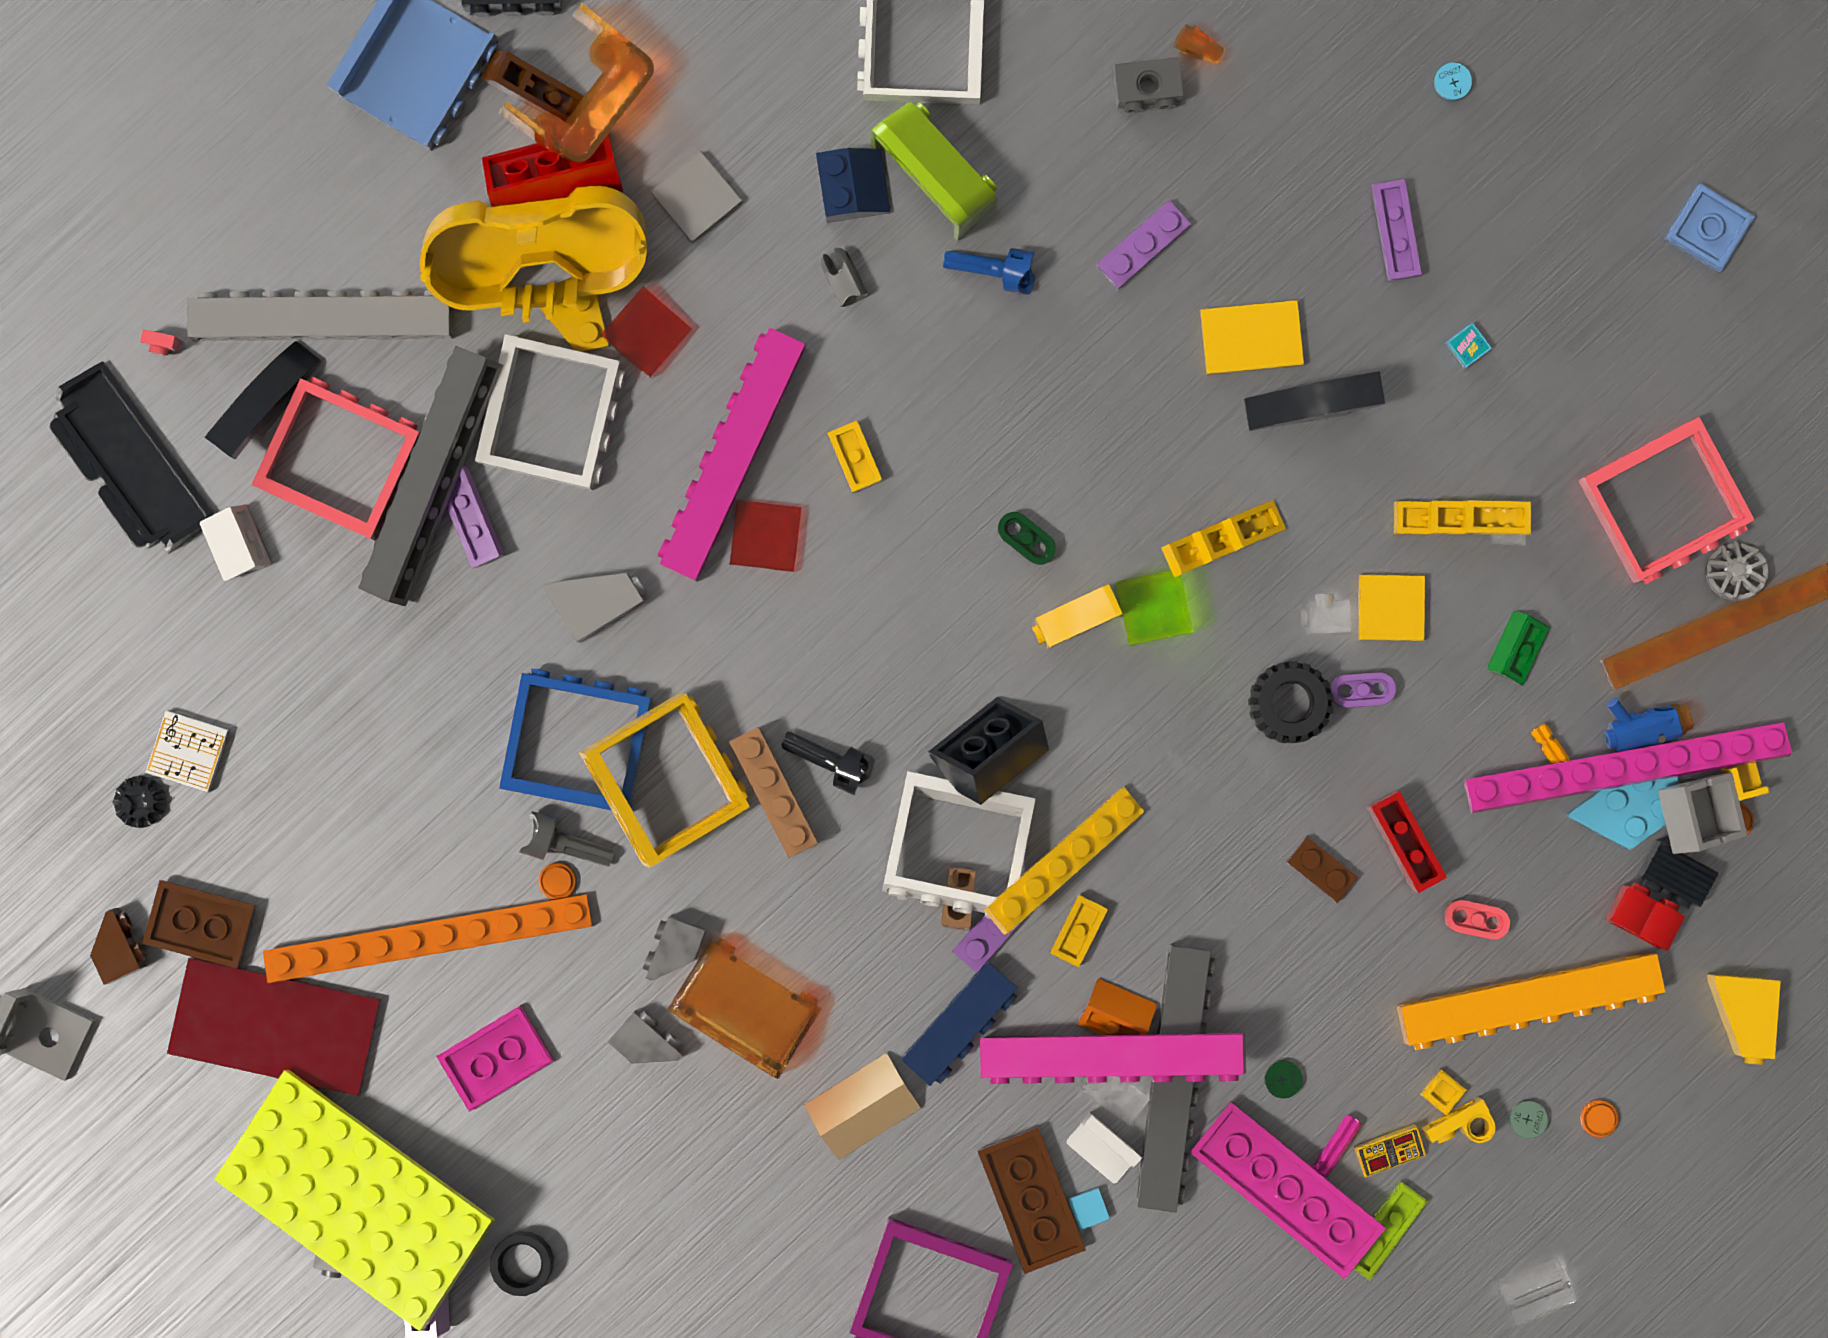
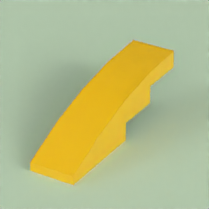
M1271 500L1161 547L1175 578L1286 530V527L1274 500Z
M1475 500L1394 502V534L1530 535L1531 502Z

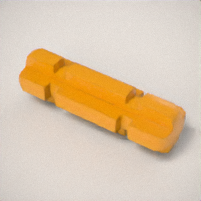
M1541 724L1533 729L1531 735L1537 743H1541L1542 746L1540 748L1551 764L1570 760L1557 738L1551 736L1553 732L1547 724Z

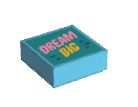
M1473 323L1445 343L1464 369L1492 349Z

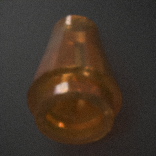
M1185 24L1174 43V48L1180 50L1179 54L1213 65L1218 63L1224 51L1223 47L1196 25L1191 27Z

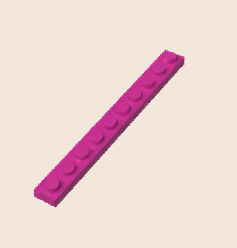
M1783 722L1466 779L1464 785L1470 811L1473 814L1789 757L1792 751Z

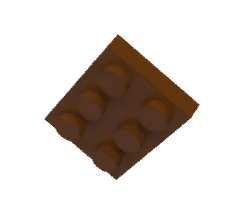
M159 880L142 944L238 969L240 968L257 905L173 882Z

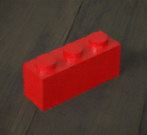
M1393 791L1366 806L1412 892L1419 894L1447 878L1400 791Z

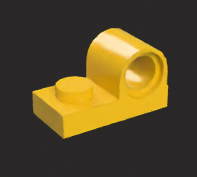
M1476 1097L1449 1112L1447 1116L1444 1115L1421 1129L1427 1140L1432 1143L1437 1141L1438 1144L1452 1139L1456 1135L1454 1131L1458 1128L1471 1141L1484 1143L1493 1137L1496 1126L1484 1100ZM1476 1118H1482L1485 1123L1483 1131L1479 1134H1472L1470 1131L1471 1122Z

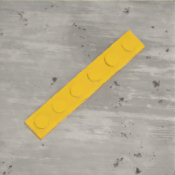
M1122 787L983 910L1004 935L1009 933L1142 815L1144 810L1126 788Z

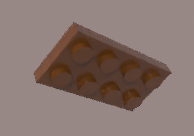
M1038 1127L977 1150L1025 1274L1086 1251Z

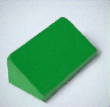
M1514 611L1488 664V670L1523 686L1550 627L1528 614Z

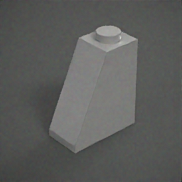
M627 573L551 582L542 586L578 643H581L645 603L642 597L646 593L645 588L637 576L631 579Z

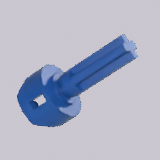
M1011 248L1004 260L995 257L990 258L946 251L943 268L1002 278L1004 291L1029 295L1035 282V276L1030 267L1035 252Z

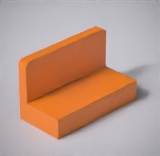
M1097 979L1090 999L1080 1016L1078 1025L1100 1035L1147 1034L1157 1005L1109 982Z

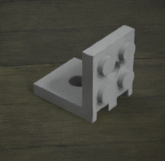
M26 988L5 992L3 996L0 995V1055L7 1054L66 1081L72 1072L95 1020ZM46 1028H53L57 1031L59 1038L56 1045L48 1046L44 1043L42 1034Z

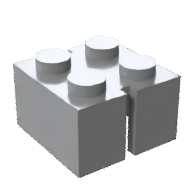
M1732 772L1707 775L1658 790L1673 854L1699 852L1721 845V843H1727L1747 836Z

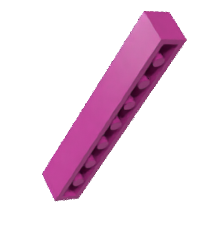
M769 328L767 334L761 333L753 349L758 352L753 364L747 362L740 376V380L744 381L739 393L733 392L726 407L730 411L725 423L719 422L712 439L717 440L712 452L706 450L699 464V468L703 470L698 482L692 480L685 495L689 502L684 511L679 509L671 525V527L675 528V532L671 540H664L657 556L662 558L661 566L695 582L698 581L806 349L804 343L772 328Z
M1245 1033L983 1037L980 1038L981 1078H990V1084L1010 1083L1009 1078L1022 1077V1083L1025 1084L1042 1083V1077H1055V1083H1074V1077H1087L1088 1083L1107 1082V1076H1120V1082H1140V1076H1153V1082H1172L1173 1076L1186 1075V1081L1188 1082L1206 1081L1205 1075H1219V1081H1239V1075L1247 1073Z

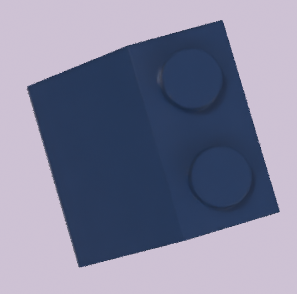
M843 148L816 153L826 223L890 214L881 149Z

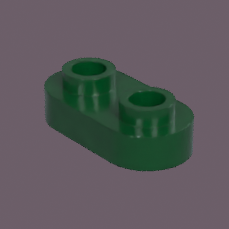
M1010 512L1000 519L998 524L999 537L1013 550L1034 565H1044L1052 560L1056 552L1053 538L1025 515L1019 512ZM1011 523L1018 524L1020 532L1016 535H1011L1007 529L1008 525ZM1037 543L1043 544L1045 553L1036 555L1033 552V546Z

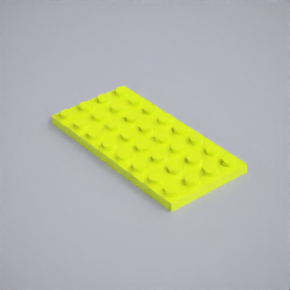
M290 1070L283 1071L214 1179L418 1331L425 1330L495 1222V1219Z

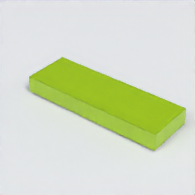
M1399 1181L1374 1215V1218L1383 1224L1386 1229L1354 1269L1368 1280H1371L1428 1201Z

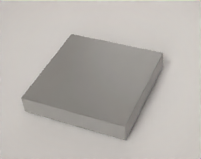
M701 151L651 191L654 198L692 243L742 203V200Z

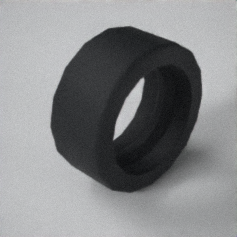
M524 1231L507 1235L495 1247L490 1258V1272L494 1282L502 1291L513 1296H528L539 1291L549 1280L554 1265V1256L548 1243L541 1236ZM519 1244L534 1248L541 1259L539 1274L532 1281L526 1283H517L511 1280L503 1269V1258L506 1252L511 1247Z

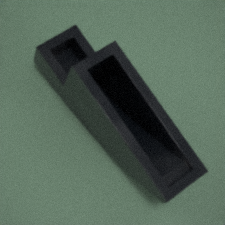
M294 341L244 389L204 438L236 460L255 434L262 438L265 436L288 406L300 378L307 381L322 360L297 341Z
M1380 371L1292 387L1243 399L1249 431L1345 416L1350 411L1381 407L1385 404Z

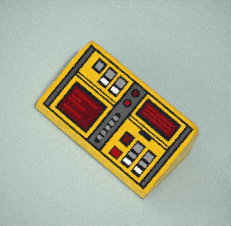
M1414 1124L1353 1146L1364 1178L1426 1156L1418 1127Z

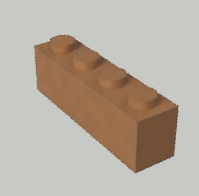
M756 727L729 741L788 858L818 844L819 842L760 727Z

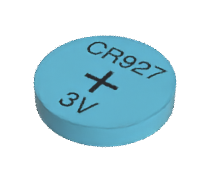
M1459 63L1443 65L1434 77L1436 92L1439 96L1449 101L1463 98L1469 92L1472 85V77L1469 70Z

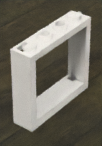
M867 0V7H860V26L866 27L865 39H859L858 59H865L864 71H858L857 91H863V98L866 101H910L980 105L984 0H970L967 91L874 88L877 0Z
M505 334L498 361L503 367L489 399L475 462L489 467L592 490L594 483L599 484L600 476H602L603 465L599 464L601 452L606 453L610 443L611 434L606 433L609 420H615L618 409V402L614 401L616 389H622L625 370H621L622 364L618 360ZM519 349L607 370L582 476L494 456Z
M907 771L882 891L888 892V895L896 896L899 900H906L908 897L921 899L920 903L927 906L938 907L940 904L953 906L952 909L960 913L970 914L972 910L985 913V917L991 919L983 909L997 897L895 876L912 795L1021 817L1007 888L1021 874L1035 798L997 791L980 805L958 793L949 780Z

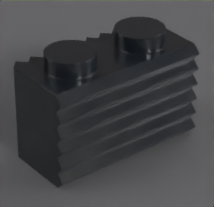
M1655 841L1637 876L1644 879L1643 886L1659 894L1663 889L1673 895L1671 901L1689 909L1691 905L1696 907L1703 905V901L1706 899L1719 872L1683 853L1673 854L1671 846L1661 841Z

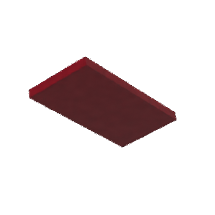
M190 957L187 961L167 1054L278 1079L284 1070H290L311 1086L359 1096L381 999L292 979L268 983L265 973L242 968L235 969Z

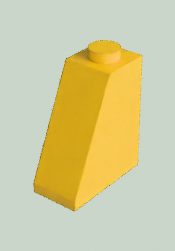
M1107 584L1036 617L1034 620L1037 625L1033 626L1032 630L1039 645L1045 643L1047 649L1111 621L1123 613L1110 585Z
M1707 974V982L1734 1054L1744 1057V1063L1764 1065L1765 1059L1775 1060L1781 981Z

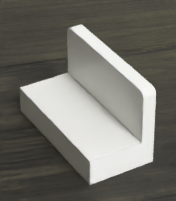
M247 505L228 507L200 522L204 536L224 581H229L248 571L263 569L271 565Z
M1091 1112L1066 1140V1143L1114 1184L1120 1180L1131 1166L1134 1168L1142 1159L1137 1151Z

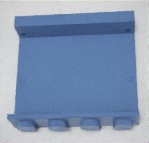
M378 0L327 83V86L335 94L432 151L435 144L440 145L444 141L448 133L446 126L450 119L458 117L465 105V101L462 99L469 89L474 90L482 76V73L479 71L486 61L490 62L495 50L498 51V45H496L498 40L491 31L489 34L432 0Z

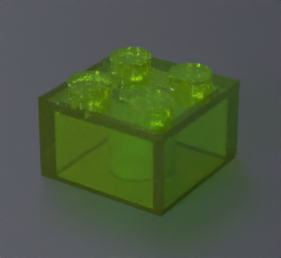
M1170 570L1117 581L1113 584L1117 602L1123 613L1120 615L1126 647L1194 633L1182 575L1174 578Z

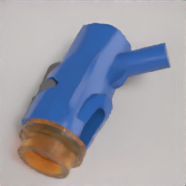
M1614 698L1607 703V707L1617 721L1608 724L1609 730L1604 731V736L1609 749L1622 752L1674 742L1682 737V735L1687 734V730L1693 729L1694 725L1691 712L1686 704L1679 706L1675 703L1666 707L1646 709L1647 712L1637 714L1635 712L1628 713L1618 698Z

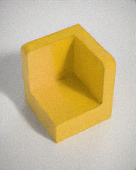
M1756 763L1721 769L1722 774L1732 772L1739 801L1770 793L1768 786H1762Z

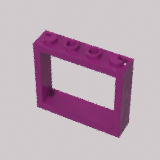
M889 1217L850 1327V1334L855 1335L854 1338H899L863 1325L893 1237L998 1273L976 1338H988L1013 1266L1012 1260Z

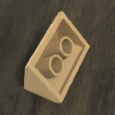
M887 1053L804 1104L821 1138L838 1160L921 1109V1106Z

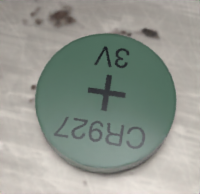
M1522 1101L1511 1110L1509 1123L1512 1130L1518 1136L1532 1139L1540 1136L1545 1131L1548 1117L1545 1109L1540 1104L1534 1101Z

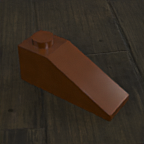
M495 50L481 80L505 94L573 128L576 127L589 101V98L508 51Z

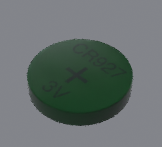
M1284 1060L1277 1061L1271 1064L1265 1072V1086L1277 1098H1290L1300 1090L1302 1074L1293 1063Z

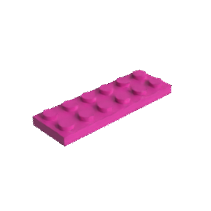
M1232 1101L1190 1152L1344 1280L1386 1229L1377 1219Z

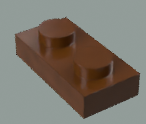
M1308 837L1304 838L1286 861L1336 903L1342 899L1358 879L1355 874Z

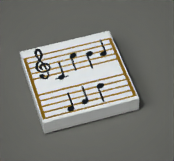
M166 710L145 773L210 792L230 730Z

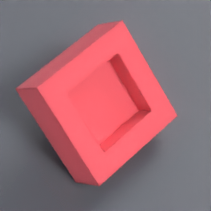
M143 329L140 339L141 343L149 346L148 352L168 356L169 351L179 353L182 341L172 335Z

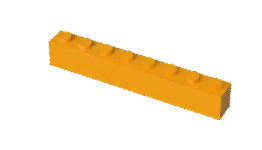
M1650 952L1396 1006L1404 1044L1408 1046L1413 1045L1414 1050L1433 1047V1041L1446 1039V1043H1454L1466 1040L1465 1034L1477 1032L1478 1037L1498 1033V1027L1509 1025L1510 1030L1529 1027V1021L1541 1019L1542 1023H1551L1561 1020V1014L1573 1012L1574 1017L1592 1014V1008L1605 1005L1606 1010L1625 1007L1624 1001L1637 999V1003L1652 1002L1657 1000V994L1666 992L1658 955Z

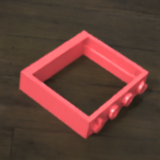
M312 377L310 382L300 378L252 482V486L375 541L386 519L387 510L393 503L398 490L399 480L404 475L409 463L411 451L419 438L420 432L416 431L418 424L403 417H400L399 421L396 422L388 418L389 411L370 404L369 409L357 404L359 398L341 390L340 394L337 395L328 391L329 384ZM308 393L406 437L367 523L269 479Z
M1700 417L1677 427L1578 480L1633 583L1643 580L1646 585L1662 577L1663 575L1660 570L1669 565H1672L1673 569L1685 565L1691 561L1690 554L1698 550L1705 554L1720 546L1717 541L1718 539L1729 535L1731 539L1741 535L1748 530L1746 525L1755 520ZM1690 436L1734 519L1640 568L1597 485Z

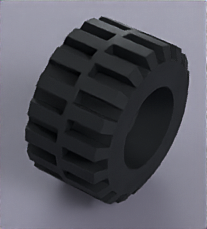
M1297 661L1279 663L1267 668L1266 671L1256 678L1257 681L1250 689L1251 696L1248 698V706L1251 708V719H1254L1255 726L1259 731H1262L1269 739H1274L1277 742L1299 743L1310 740V738L1321 733L1322 728L1326 727L1330 721L1328 720L1330 714H1333L1332 700H1334L1333 693H1330L1328 680H1324L1321 676L1322 673L1318 669L1315 670L1311 668V665L1298 663ZM1287 683L1300 685L1306 691L1309 698L1307 714L1296 722H1287L1280 719L1272 706L1274 692L1280 686Z

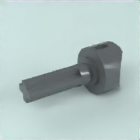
M531 811L529 817L533 826L532 838L527 846L519 849V853L543 860L546 853L553 849L554 851L599 865L610 866L614 855L613 848L556 832V818Z

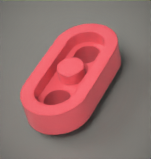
M1455 900L1449 903L1444 911L1446 925L1455 932L1497 940L1504 937L1510 928L1508 914L1497 907L1466 900ZM1458 910H1463L1465 913V919L1462 922L1455 920L1454 915ZM1489 917H1494L1497 920V925L1493 929H1489L1486 925Z

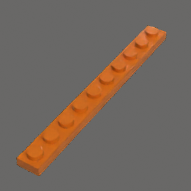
M586 894L264 950L263 957L267 982L273 983L593 927L588 895Z

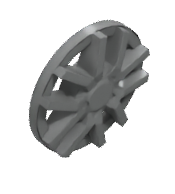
M1738 542L1723 544L1713 552L1707 562V582L1711 589L1724 599L1731 601L1749 600L1758 595L1766 585L1768 579L1767 560L1759 552V549ZM1734 549L1736 558L1731 559L1727 551ZM1740 550H1745L1749 553L1742 557ZM1722 554L1724 561H1717L1715 559ZM1754 556L1759 560V562L1752 565L1748 563ZM1712 567L1724 569V572L1712 573ZM1762 567L1763 577L1754 571ZM1751 578L1759 582L1760 584L1757 587H1755L1748 581V579ZM1714 579H1725L1721 588L1715 584ZM1729 583L1736 586L1734 595L1725 592ZM1740 585L1750 591L1749 593L1738 595Z

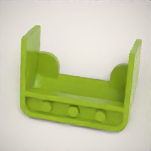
M909 101L870 130L871 146L873 149H878L882 146L951 221L954 225L953 236L958 241L996 207L997 196L994 192L998 188L987 175L981 177L929 121L932 116L920 102L914 105Z

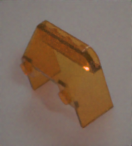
M583 3L572 16L597 35L589 48V58L592 64L603 73L568 119L563 122L554 114L543 113L532 121L508 101L498 111V113L536 143L574 163L584 162L593 155L650 80L654 72L653 61L646 53Z

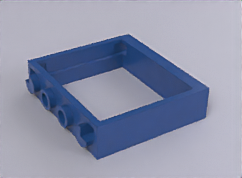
M531 668L530 674L522 673L499 789L611 810L602 794L513 777L531 685L638 705L637 718L651 710L653 698L645 697L646 690L627 687L626 693L613 691L614 684L595 681L594 687L582 685V678L564 674L562 681L549 678L550 672ZM647 726L633 734L622 789V793L630 807H632Z

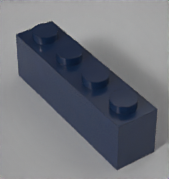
M987 961L904 1053L901 1061L929 1086L935 1081L941 1084L952 1071L949 1067L956 1057L962 1060L974 1047L970 1041L976 1034L980 1032L984 1035L993 1026L996 1020L992 1016L1000 1007L1005 1011L1016 1000L1018 996L1014 992L1017 986Z

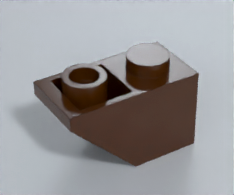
M120 908L110 909L105 912L90 954L104 985L111 984L147 967L144 959H147L145 949L139 941L135 942L130 932L133 929L132 922L125 911L121 912Z

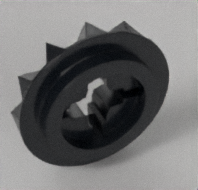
M134 776L125 779L116 788L112 803L114 804L116 816L125 825L144 828L153 825L161 818L166 807V796L163 788L154 779L146 776ZM141 793H144L143 801L151 809L139 807L133 812L134 802L131 801L128 795L140 796Z

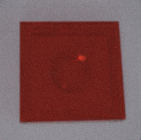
M643 286L600 336L650 378L692 328Z
M737 500L729 564L794 572L802 507Z

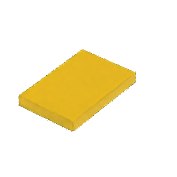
M1297 300L1200 310L1206 375L1304 365Z

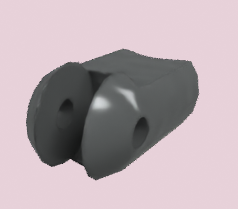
M835 247L834 253L842 268L837 271L833 261L827 254H823L821 258V268L842 308L863 299L868 295V292L848 252L842 248Z

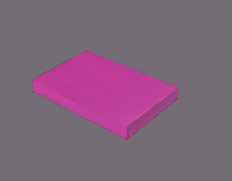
M522 1005L436 1056L469 1112L555 1061Z

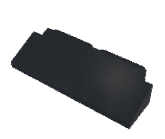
M101 361L60 385L55 398L63 409L54 414L49 429L83 477L88 481L98 480L101 485L98 490L99 499L130 542L137 548L145 546L147 549L160 542L167 553L170 554L202 530L200 522L214 515L104 362Z

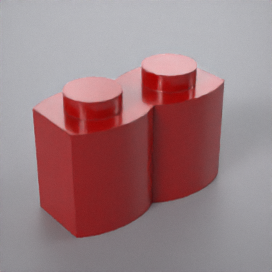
M1633 883L1632 887L1622 885L1605 921L1660 950L1668 951L1685 918L1683 914L1678 912L1680 906L1664 898L1660 902L1649 897L1651 891L1636 883Z

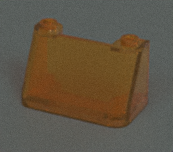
M722 938L718 942L711 939L667 1010L767 1074L779 1079L822 1010L817 1005L819 999L805 990L801 994L790 991L739 959L734 954L736 947Z

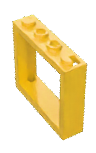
M678 693L579 752L641 863L649 868L750 807L746 801L748 795L745 792V786L741 781L736 782L730 772L733 769L731 761L724 752L719 753L714 744L717 741L714 731L708 724L704 726L698 715L701 713L700 706L695 703L692 696L688 698L687 694ZM677 709L729 802L653 848L600 754Z

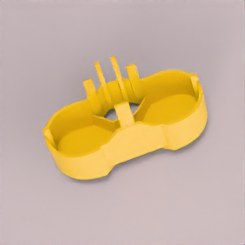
M603 186L576 187L567 198L490 207L480 200L459 203L443 210L428 226L420 255V278L435 298L452 308L480 310L501 307V316L514 315L515 308L523 309V323L530 322L532 308L546 307V320L553 319L555 305L563 303L564 308L577 307V297L611 293L629 285L639 275L646 260L647 226L642 212L628 196L618 190ZM555 263L573 276L556 284L553 281L548 282V285L532 287V284L521 287L509 284L519 269L525 266Z

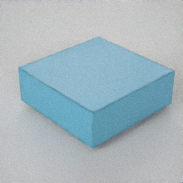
M1098 1187L1068 1198L1079 1230L1110 1219Z

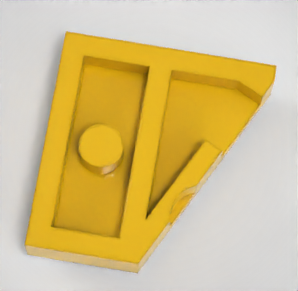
M597 295L577 297V307L564 308L563 303L554 306L553 319L550 321L575 351L587 353L609 347ZM540 307L541 311L545 314L546 307Z

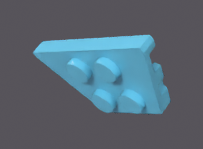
M1678 777L1597 791L1566 813V816L1591 829L1593 832L1612 840L1623 848L1631 850L1666 825L1658 790L1679 784Z

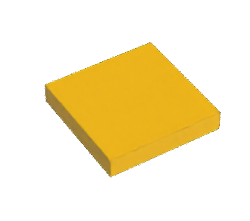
M1359 575L1358 640L1424 641L1425 576Z

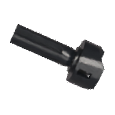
M790 731L786 733L785 739L781 743L782 749L830 772H835L833 786L851 795H855L860 783L869 779L875 764V759L872 756L853 747H850L841 756Z

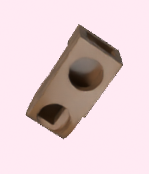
M950 866L946 887L974 892L975 870ZM943 904L940 927L969 931L972 913L956 912L952 909L953 906Z

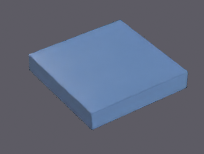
M1699 183L1664 240L1720 273L1755 216Z

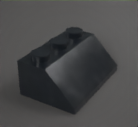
M996 697L930 749L928 753L958 793L981 805L1049 750L1041 719Z

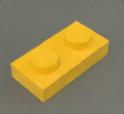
M857 420L827 433L852 494L882 481Z
M1078 894L1049 953L1079 968L1108 909Z

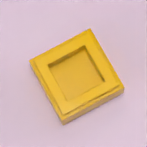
M1439 1069L1420 1095L1447 1116L1467 1090L1443 1070Z

